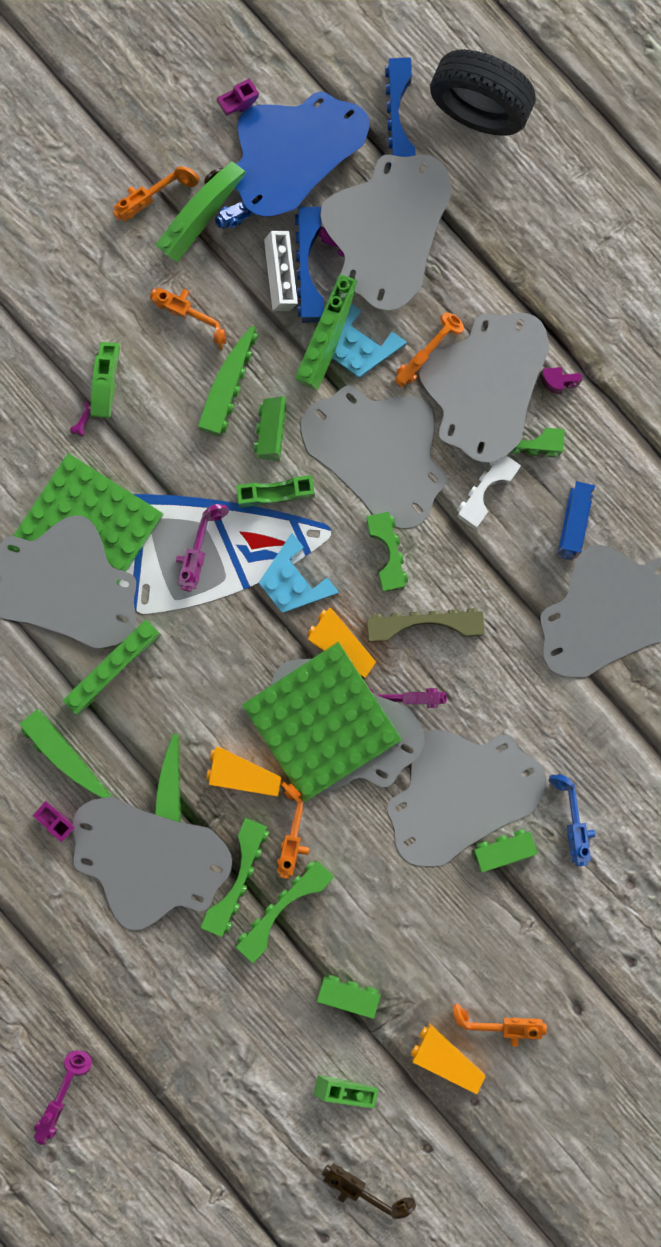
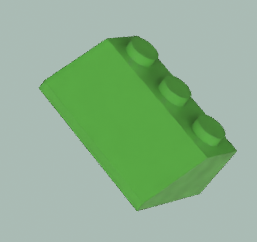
M286 397L263 399V405L259 404L258 416H261V423H257L256 434H259V441H255L254 453H257L258 459L280 461L287 408Z

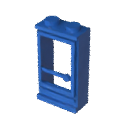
M576 481L575 488L570 489L557 553L562 555L561 558L573 560V558H577L582 553L581 549L583 548L592 503L591 499L593 498L591 493L594 491L595 485Z

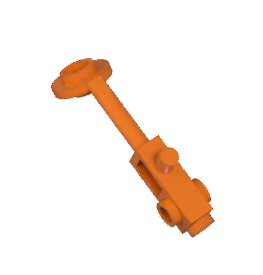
M179 166L174 172L148 190L144 186L138 190L129 187L127 192L130 195L121 199L113 206L115 209L113 214L118 221L123 220L125 222L132 219L135 214L154 202L152 198L154 194L177 179L185 186L195 187L199 183V177L192 169Z
M160 287L152 290L150 299L158 308L165 309L174 316H180L184 319L189 315L216 328V332H213L214 343H218L219 351L223 350V344H226L225 330L221 329L220 323L213 318L192 309L191 302L186 300L190 293L188 290L183 289L180 296Z
M447 312L443 313L440 321L444 327L424 350L420 349L407 365L402 364L396 371L398 375L394 381L401 388L407 383L411 384L417 378L415 373L429 359L428 355L449 332L460 335L464 331V325L456 315Z
M283 782L281 785L286 789L284 794L291 801L293 799L297 801L290 835L285 834L284 842L281 843L280 848L282 850L281 856L277 861L278 876L290 879V875L293 876L297 853L308 855L309 848L299 846L301 837H297L303 810V801L299 798L301 793L291 783L287 785ZM285 861H289L291 864L290 866L285 867L283 863Z
M456 1003L453 1005L454 1012L452 1014L459 1026H462L465 1030L503 1032L504 1038H511V1046L513 1047L518 1046L519 1038L542 1039V1035L547 1034V1025L542 1022V1019L514 1017L504 1018L503 1024L469 1022V1014L460 1004Z

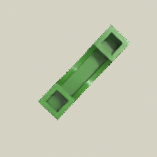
M546 427L538 438L530 441L521 440L510 454L528 452L527 455L530 456L546 454L547 457L556 458L563 452L565 429Z
M312 475L293 477L292 479L277 483L236 485L240 508L315 498Z
M389 511L366 516L370 537L382 541L389 551V563L378 574L382 593L405 588V583H408L406 571L403 572L401 564H404L402 553H398L397 546L400 545L398 534L394 535L393 527H396L394 516H390Z

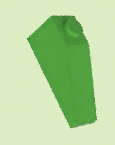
M318 1075L313 1095L325 1102L375 1108L379 1089L335 1077Z

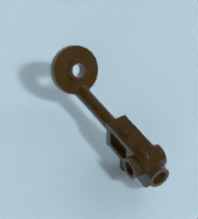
M334 1163L331 1166L327 1164L321 1174L324 1176V1182L341 1192L338 1196L340 1202H345L348 1197L354 1201L361 1197L390 1215L393 1219L405 1218L416 1208L415 1200L410 1197L403 1198L390 1207L365 1191L366 1183Z

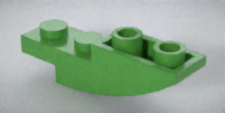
M100 343L99 354L95 358L92 379L91 417L110 418L116 387L115 375L120 353L119 343Z

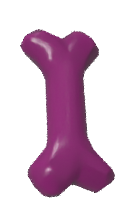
M87 402L83 403L84 413L78 423L70 427L72 434L78 433L81 437L85 436L84 426L91 416V406Z

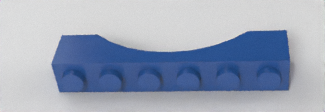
M411 57L389 58L388 65L385 66V77H389V83H386V95L390 97V101L386 102L387 113H390V119H387V130L391 131V137H388V149H392V155L416 156L415 146L405 135L399 117L401 99L411 84Z
M299 207V214H295V225H299V232H296V244H300V250H296V262H300V269H297V280H301V287H297V298H301V305H297L298 317H302V323L319 322L324 312V298L312 283L308 269V259L311 248L322 227L321 207Z

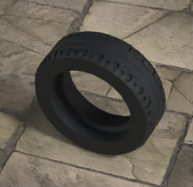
M454 50L444 55L430 83L432 99L444 113L469 128L491 135L508 136L521 131L525 127L536 102L534 87L522 72L495 56L475 50Z

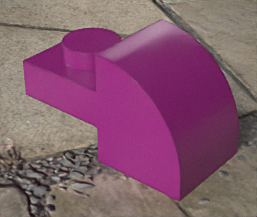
M249 78L235 85L233 90L217 97V103L225 116H228L238 110L243 112L258 99L259 92Z
M562 367L543 368L541 380L549 391L562 394L564 386L571 389L580 385L582 373L563 374Z
M45 801L33 814V817L61 842L75 828L73 823L48 801Z

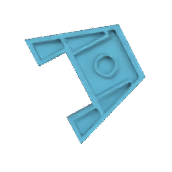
M351 303L332 360L360 378L407 345V342L391 332L382 346L372 341L351 326L361 313V310Z
M293 533L289 536L259 581L261 587L282 613L339 593L328 578L312 589L289 559L304 549Z

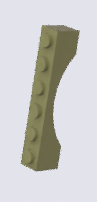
M478 608L467 609V612L459 613L458 609L447 610L448 613L440 614V611H428L427 615H421V612H410L409 616H402V613H391L390 617H383L382 614H372L371 618H367L368 643L388 642L402 630L423 624L447 627L463 637L483 636L485 634L483 611L478 612Z

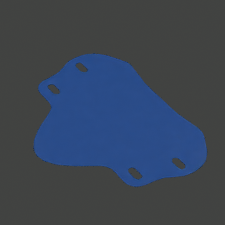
M325 92L312 94L299 106L265 104L252 106L244 110L238 121V134L243 157L237 165L245 170L246 174L235 188L239 191L245 206L251 212L260 216H275L297 208L320 180L342 160L363 146L369 130V117L367 113L358 105L339 101ZM318 99H324L323 103L318 107L313 106ZM349 110H354V114L348 119L344 118V115ZM262 195V199L257 204H252L254 198Z

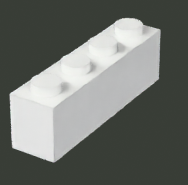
M271 231L264 239L272 311H291L298 302L289 231Z

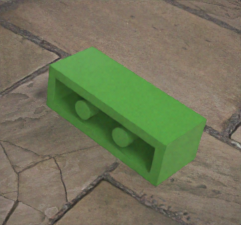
M525 829L513 832L514 836L507 838L506 835L495 838L496 842L488 844V841L476 844L477 848L473 850L480 871L485 872L537 855L531 832H525Z
M328 975V978L323 977L317 1002L374 1019L381 996L377 992L378 989L366 986V989L358 987V983L347 980V983L339 981V977Z

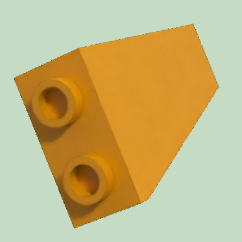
M328 608L327 611L323 610L318 617V620H320L316 627L313 625L307 633L309 636L308 641L322 651L340 642L360 675L365 679L376 664V661L331 608Z
M215 746V750H211L210 761L213 762L212 769H208L206 777L209 785L279 796L282 777L221 747Z
M428 1024L427 1028L423 1027L419 1035L421 1041L419 1045L415 1044L411 1052V1056H413L412 1062L478 1094L486 1077L484 1072L433 1025Z

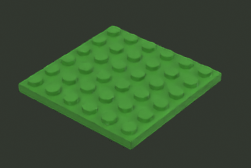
M68 453L13 536L27 541H35L61 520L74 515L83 516L96 527L103 543L108 563L115 569L127 572L164 514ZM7 546L10 551L16 553L20 551V548L17 546ZM120 579L116 581L117 585L120 583Z
M340 642L329 647L242 704L294 787L301 793L300 796L304 802L402 740Z

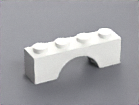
M508 456L490 463L492 466L490 471H484L479 478L481 481L479 486H474L469 492L468 496L470 498L467 503L463 501L457 509L459 512L457 517L474 530L477 529L488 513L483 502L485 490L497 483L509 484L521 467V465Z

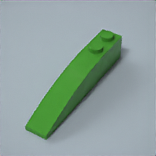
M233 161L229 163L187 203L155 246L178 263L246 174V171Z
M35 710L20 723L22 727L20 731L27 739L30 737L34 741L33 747L39 753L43 752L71 779L102 798L113 797L41 710Z
M173 734L160 773L156 815L181 823L179 734Z

